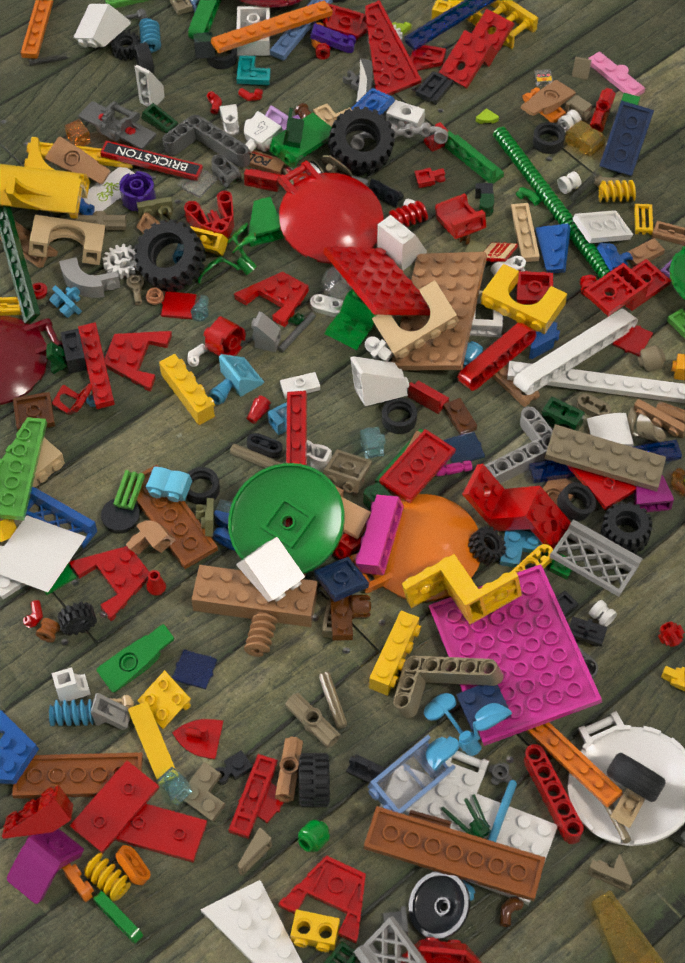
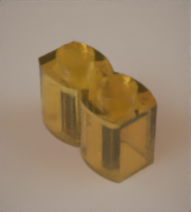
M579 120L566 131L565 140L570 146L578 148L582 154L591 157L604 146L605 136L601 132L592 129L587 123Z

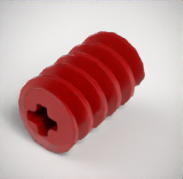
M418 200L414 203H409L408 206L404 205L402 208L398 207L396 210L389 211V216L391 215L407 228L410 226L409 222L412 225L416 224L415 219L419 223L422 222V217L425 221L428 220L426 207Z

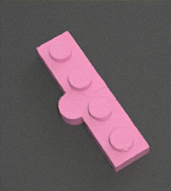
M600 51L588 58L592 60L591 67L623 93L640 96L644 93L645 87L628 75L629 69L627 66H617Z

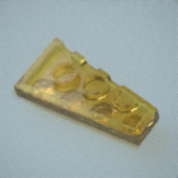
M611 890L592 901L591 905L616 963H664Z

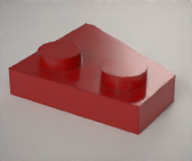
M415 43L410 58L417 71L443 66L446 48Z

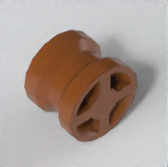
M43 618L41 628L36 631V636L43 641L52 643L56 638V632H59L61 627L56 621Z

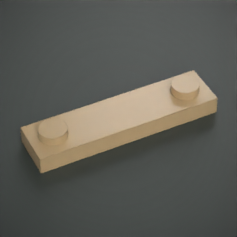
M511 204V213L520 256L526 262L539 261L540 256L529 204Z

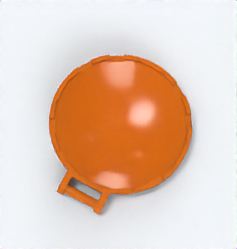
M418 494L411 503L400 498L404 508L384 575L372 574L375 580L370 581L367 574L362 573L369 582V587L364 589L365 593H370L383 587L405 600L406 596L402 583L407 578L416 576L423 572L425 568L432 567L443 558L450 557L455 554L470 578H472L475 572H477L480 562L478 557L476 559L473 557L475 554L470 552L472 547H468V544L470 543L469 538L478 530V527L472 517L461 506L444 497ZM356 553V554L350 556L349 558H350L351 561L355 564V566L358 568V566L356 565V561H355L356 555L358 554V553ZM445 589L425 602L442 600L450 597Z

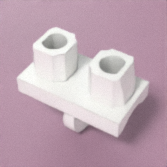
M369 337L365 341V348L371 352L370 354L375 360L380 358L388 362L393 356L383 339L380 341L376 337Z

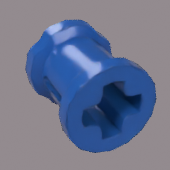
M81 197L79 212L82 215H93L95 211L94 205L86 203Z

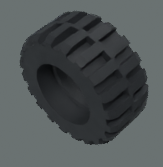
M358 106L354 107L352 111L347 109L344 111V114H339L337 120H334L329 135L328 148L330 149V156L345 165L353 175L354 173H359V176H364L365 173L370 175L374 174L375 170H381L383 165L387 164L395 143V133L391 129L392 124L390 121H386V116L383 114L379 115L377 110H368L369 107L360 109ZM353 131H365L373 136L377 147L368 152L357 151L348 144L346 136Z
M170 219L169 222L161 220L160 224L155 222L149 230L146 228L143 231L144 235L139 236L137 240L139 245H135L134 249L137 253L134 255V260L137 263L136 266L152 286L158 287L163 291L166 288L168 291H175V288L182 290L186 284L190 286L194 278L198 279L200 276L199 271L204 269L205 265L202 263L206 261L204 245L194 230L182 221L177 222ZM173 243L184 245V253L178 263L168 268L157 267V256L165 246Z

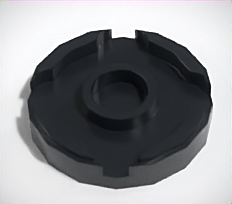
M112 499L101 510V520L106 529L116 534H124L128 530L134 529L140 520V511L137 504L135 503L132 511L115 507L113 505L115 499Z

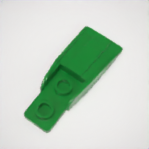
M162 624L148 636L145 635L97 667L96 671L111 692L115 693L147 671L159 659L160 651L173 642L175 638L168 628Z

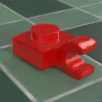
M431 168L414 171L418 188L435 185V181H446L443 168L432 171Z

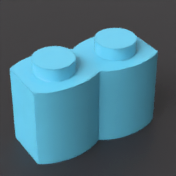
M154 467L146 488L152 497H167L173 502L185 501L192 479L189 474L181 471Z

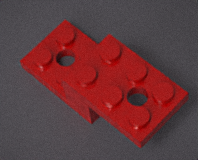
M486 9L472 33L464 30L439 73L467 89L481 65L484 64L488 67L491 65L515 24ZM490 28H496L494 34H488ZM459 64H466L463 70H458Z
M645 259L632 269L622 263L584 289L583 294L607 316H610L624 305L633 311L669 286L671 280ZM605 293H611L613 296H608Z

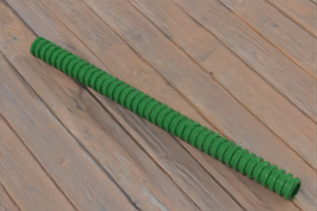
M504 126L497 128L493 133V137L553 217H555L559 225L569 224V238L589 265L592 266V269L595 270V273L598 274V277L602 278L608 274L610 270L597 247H595L594 243H589L573 221V216L569 213V210L566 209Z

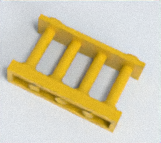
M485 0L475 8L468 4L465 5L464 18L474 25L478 24L483 15L480 12L489 5L496 8L492 12L498 15L503 13L508 16L506 19L520 24L510 32L503 43L510 49L514 48L515 36L524 29H528L532 33L537 30L538 17L512 0ZM490 28L488 34H494L496 28Z

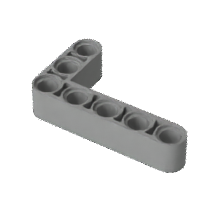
M525 407L521 412L520 426L532 442L485 465L500 484L548 460L545 459V455L553 430L534 407Z

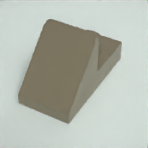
M620 854L614 868L609 867L606 862L592 860L587 873L591 877L626 892L629 891L633 882Z

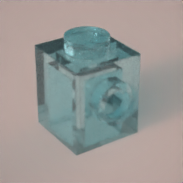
M369 427L360 430V442L364 457L368 459L384 456L386 441L384 433H380L379 427Z

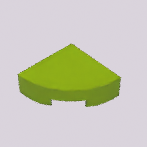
M396 22L392 23L393 25H396V29H401L403 35L406 32H408L412 26V24L408 22L397 24Z
M486 108L476 117L475 121L480 124H494L499 121V116Z

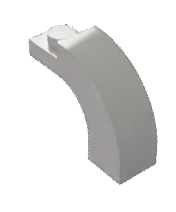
M77 257L59 261L65 284L70 288L77 287L80 290L81 296L101 298L105 297L104 291L121 288L117 271L102 275H88L79 268Z

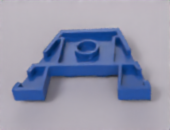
M0 710V733L4 734L0 739V784H16L39 748Z

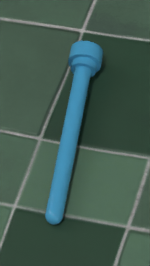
M510 780L488 837L490 841H497L517 786L515 780Z

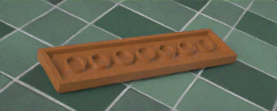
M376 806L364 843V849L446 875L457 876L460 879L531 901L535 900L546 857L379 806Z

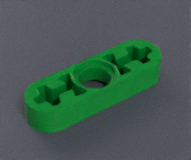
M102 891L93 898L94 903L134 944L144 936L138 927Z

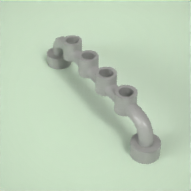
M427 122L418 128H415L412 124H406L404 129H398L396 125L391 126L395 133L394 138L402 135L410 138L416 134L426 137L430 133H435L434 140L438 144H444L448 139V132L445 129L431 126ZM362 132L352 137L351 146L356 150H360L364 147L365 138L375 139L369 133Z

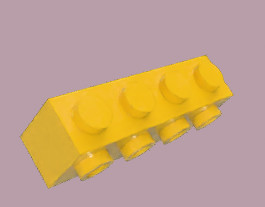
M176 354L160 361L162 377L197 424L201 425L214 418L215 403L213 399L207 397L204 387L201 384L198 385L194 374L186 369L185 362L179 359Z
M400 611L369 678V689L388 696L391 688H395L398 681L397 675L403 669L406 655L411 653L414 645L413 640L419 636L421 626L419 625L420 617Z

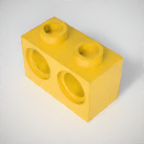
M296 910L290 935L291 942L301 948L312 946L321 952L334 951L340 927V918ZM305 926L310 931L307 934H301L298 932L299 928ZM323 931H329L332 935L324 939L320 934Z

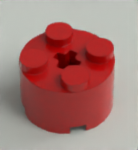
M219 316L211 327H207L204 331V337H206L205 346L207 350L218 356L221 354L236 356L242 348L240 346L241 341H245V329Z

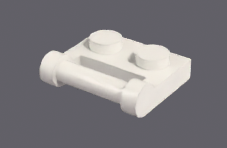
M457 751L451 758L445 761L449 767L454 765L456 768L442 781L477 794L488 768L489 760H480ZM454 758L480 769L477 773L451 763Z

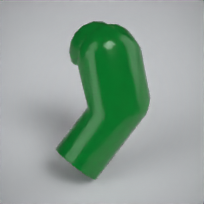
M520 187L516 192L518 198L523 199L526 196L534 206L539 205L541 199L532 190Z

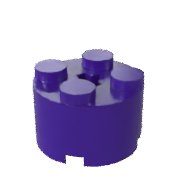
M135 171L136 174L130 175L128 173L124 175L119 183L122 205L129 210L137 212V202L156 199L152 177L142 171Z

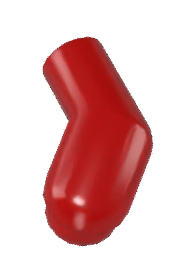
M241 88L238 92V95L247 101H257L263 97V91L259 88L255 89L254 93H250L244 88Z
M210 91L207 94L208 101L212 105L210 112L216 115L222 100L217 94Z

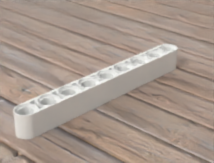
M620 309L519 372L515 376L513 384L525 394L531 395L624 336L631 327L634 328L638 319L625 309Z

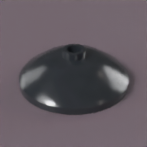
M437 871L429 873L419 880L409 899V915L414 927L424 936L436 939L448 938L458 932L466 922L470 911V895L465 883L457 876L446 875ZM448 904V909L444 911L445 905Z

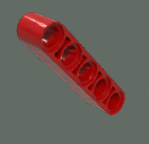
M522 322L517 323L464 367L458 374V381L472 391L477 390L507 365L509 361L533 343L536 338V332Z
M536 744L528 746L525 751L524 765L554 823L558 825L557 828L562 838L568 844H576L581 839L584 828L543 748ZM536 755L539 759L534 760L531 759L529 756ZM539 773H545L548 777L542 778L539 776ZM555 791L558 796H551L548 792ZM558 810H565L568 814L561 815ZM574 828L578 833L571 834L568 829Z

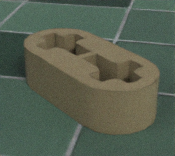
M582 394L578 397L577 408L591 417L610 414L611 412L609 404L592 395Z

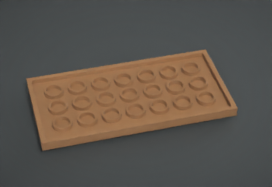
M486 252L429 253L417 256L411 279L412 283L417 289H421L435 280L457 314L459 322H457L455 327L441 332L437 338H431L426 341L422 347L411 350L406 357L396 360L393 355L391 362L395 363L399 369L462 370L487 259ZM402 315L400 328L405 331H417L427 324L430 315Z

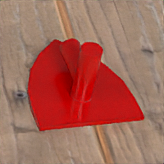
M216 719L194 720L180 726L172 734L177 742L188 752L199 757L216 759L224 721Z

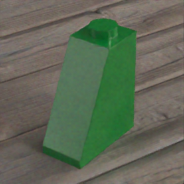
M271 197L261 198L253 203L249 234L255 232L257 241L250 242V247L284 238L280 228L279 216Z

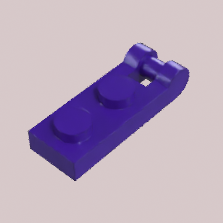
M316 23L312 27L311 39L328 44L347 53L354 51V44L356 42L354 35L347 36Z

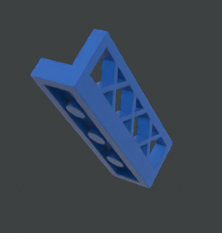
M32 487L26 516L57 525L58 527L64 523L71 524L72 529L69 531L87 534L80 545L84 549L97 533L95 521ZM36 504L40 507L41 511L32 513L29 509ZM53 514L56 516V520L48 522L45 520L44 515Z

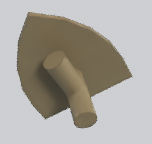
M322 156L321 161L326 165L328 173H337L339 171L348 176H353L345 165L332 156Z

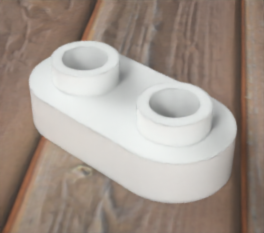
M316 294L310 299V307L314 312L332 317L338 315L343 305L342 300L322 294Z

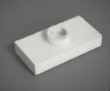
M315 372L280 380L284 398H287V392L306 390L307 393L320 390V384Z

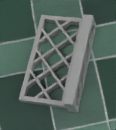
M574 519L550 554V558L618 597L636 573L642 561L641 557ZM567 538L575 541L577 544L569 545ZM584 548L589 549L594 554L586 555ZM579 549L581 555L573 556L571 550ZM566 550L568 557H562L557 552ZM601 558L610 561L612 564L603 565ZM597 559L598 565L590 566L588 560ZM583 560L586 567L576 565L575 561ZM619 568L624 569L625 571L629 572V574L621 575ZM606 569H614L616 575L608 576ZM601 570L603 577L595 576L593 571ZM618 580L620 588L618 589L611 585L610 581Z
M393 916L389 917L364 945L359 946L354 951L361 963H388V959L395 960V963H401V961L427 963ZM390 926L395 931V939L388 938V928ZM375 941H382V953H379L373 943ZM388 943L395 944V955L388 954ZM401 945L406 946L408 949V958L401 957Z

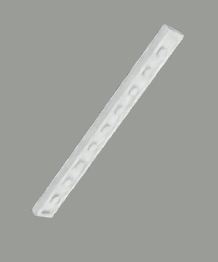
M509 361L507 380H514L519 372L532 364ZM570 369L547 384L549 386L685 403V384Z

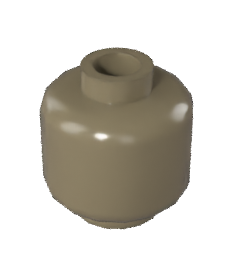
M656 345L642 349L640 351L641 356L637 357L640 367H644L648 372L662 368L664 362H666L663 349Z

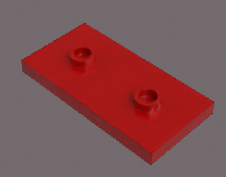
M425 429L379 479V483L408 503H411L455 454L456 449Z
M566 465L579 481L591 490L604 510L636 492V487L632 484Z
M126 760L69 826L103 854L160 787Z
M145 804L115 841L194 863L207 826V820Z

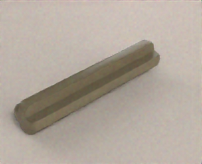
M233 444L230 449L232 455L264 468L283 464L237 444Z
M329 672L321 673L319 679L336 728H345L347 721Z

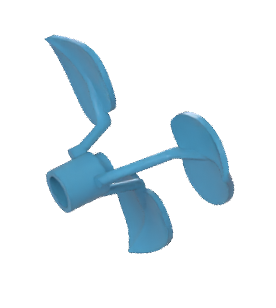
M449 693L436 696L426 705L424 716L428 720H437L446 714L460 736L459 741L451 736L447 739L440 737L434 740L426 750V758L429 765L436 771L442 763L457 752L459 747L469 756L478 754L482 748L478 741L480 739L478 731L487 730L512 714L511 710L498 703L488 704L482 707L475 715L477 721L473 722L474 733L470 731L463 732L448 712L456 705L455 697Z

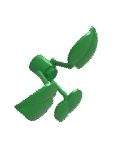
M245 223L235 231L227 243L229 244L233 240L236 247L232 253L234 254L235 251L239 250L242 254L236 261L238 264L236 265L222 257L216 258L201 271L198 277L199 284L203 275L220 262L227 263L237 271L241 269L246 276L257 267L242 249L244 245L257 241L256 233L252 232L240 243L237 241L240 233L248 231V223Z

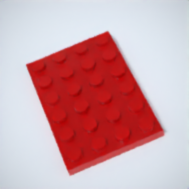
M351 246L324 248V255L374 315H430V308L419 289L408 279L403 270L395 264V261L386 254L384 249L354 248Z

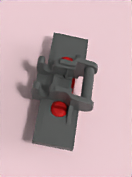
M92 101L78 115L80 119L96 126L97 131L116 142L120 138L142 150L156 137L155 132L136 123L140 118V113L132 112L120 106L116 101L109 104L107 108ZM115 111L127 117L119 121L114 118Z

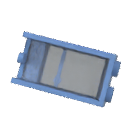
M429 735L385 769L367 786L371 797L376 801L379 800L383 805L382 808L403 814L456 768L454 765L449 767L444 762L436 771L432 769L426 758V750L430 745L428 741L431 738Z

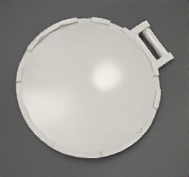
M617 711L610 713L609 717L585 727L583 725L578 728L585 743L580 752L606 776L607 769L615 755L623 753L659 774L666 781L657 800L650 802L645 799L631 827L625 826L631 837V841L625 844L604 805L569 772L568 793L570 801L581 822L591 832L612 843L640 846L652 844L669 837L685 823V749L679 742L662 734L660 730L644 726L642 728L624 725ZM611 724H615L614 727L590 737L589 735ZM607 776V777H608L610 780H612V781L623 791V793H624V791L626 790V787H624V786L621 785L620 783L616 782L615 780H613L612 778H610L609 776ZM621 796L613 803L614 808L618 804Z

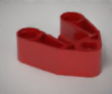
M221 191L217 194V205L221 219L216 211L210 210V213L207 214L210 222H208L198 202H186L184 205L185 219L192 227L223 234L229 239L234 228L232 194L229 191Z

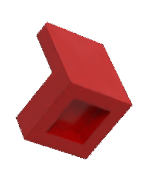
M441 122L435 124V126L441 127L448 132ZM435 133L424 138L423 141L431 152L445 146V143L438 144L435 142Z

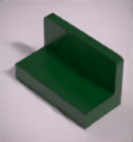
M290 107L283 145L300 148L305 120L292 118L293 108Z

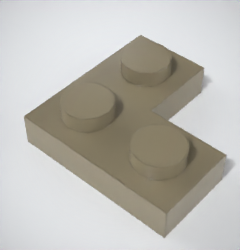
M203 762L179 795L181 799L213 822L226 806L223 801L210 793L222 774Z

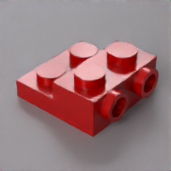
M519 271L518 283L516 284L517 303L528 305L538 303L549 288L553 287V273Z

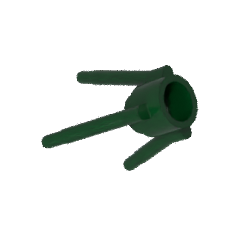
M472 794V799L479 817L469 800L464 798V802L474 818L469 824L470 829L444 806L441 807V810L467 834L485 838L491 833L490 826L485 819L475 794Z

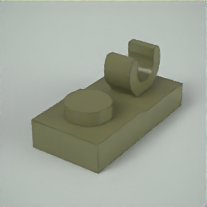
M171 197L137 202L140 219L144 212L149 213L153 217L159 215L160 218H163L162 214H169V217H172V213H174Z
M207 498V506L202 504L196 505V519H201V529H205V536H213L214 498Z

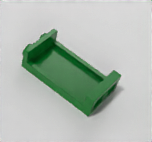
M313 112L302 119L305 121L300 148L283 145L285 130L271 140L270 152L292 169L297 167L299 160L323 144H328L332 127Z

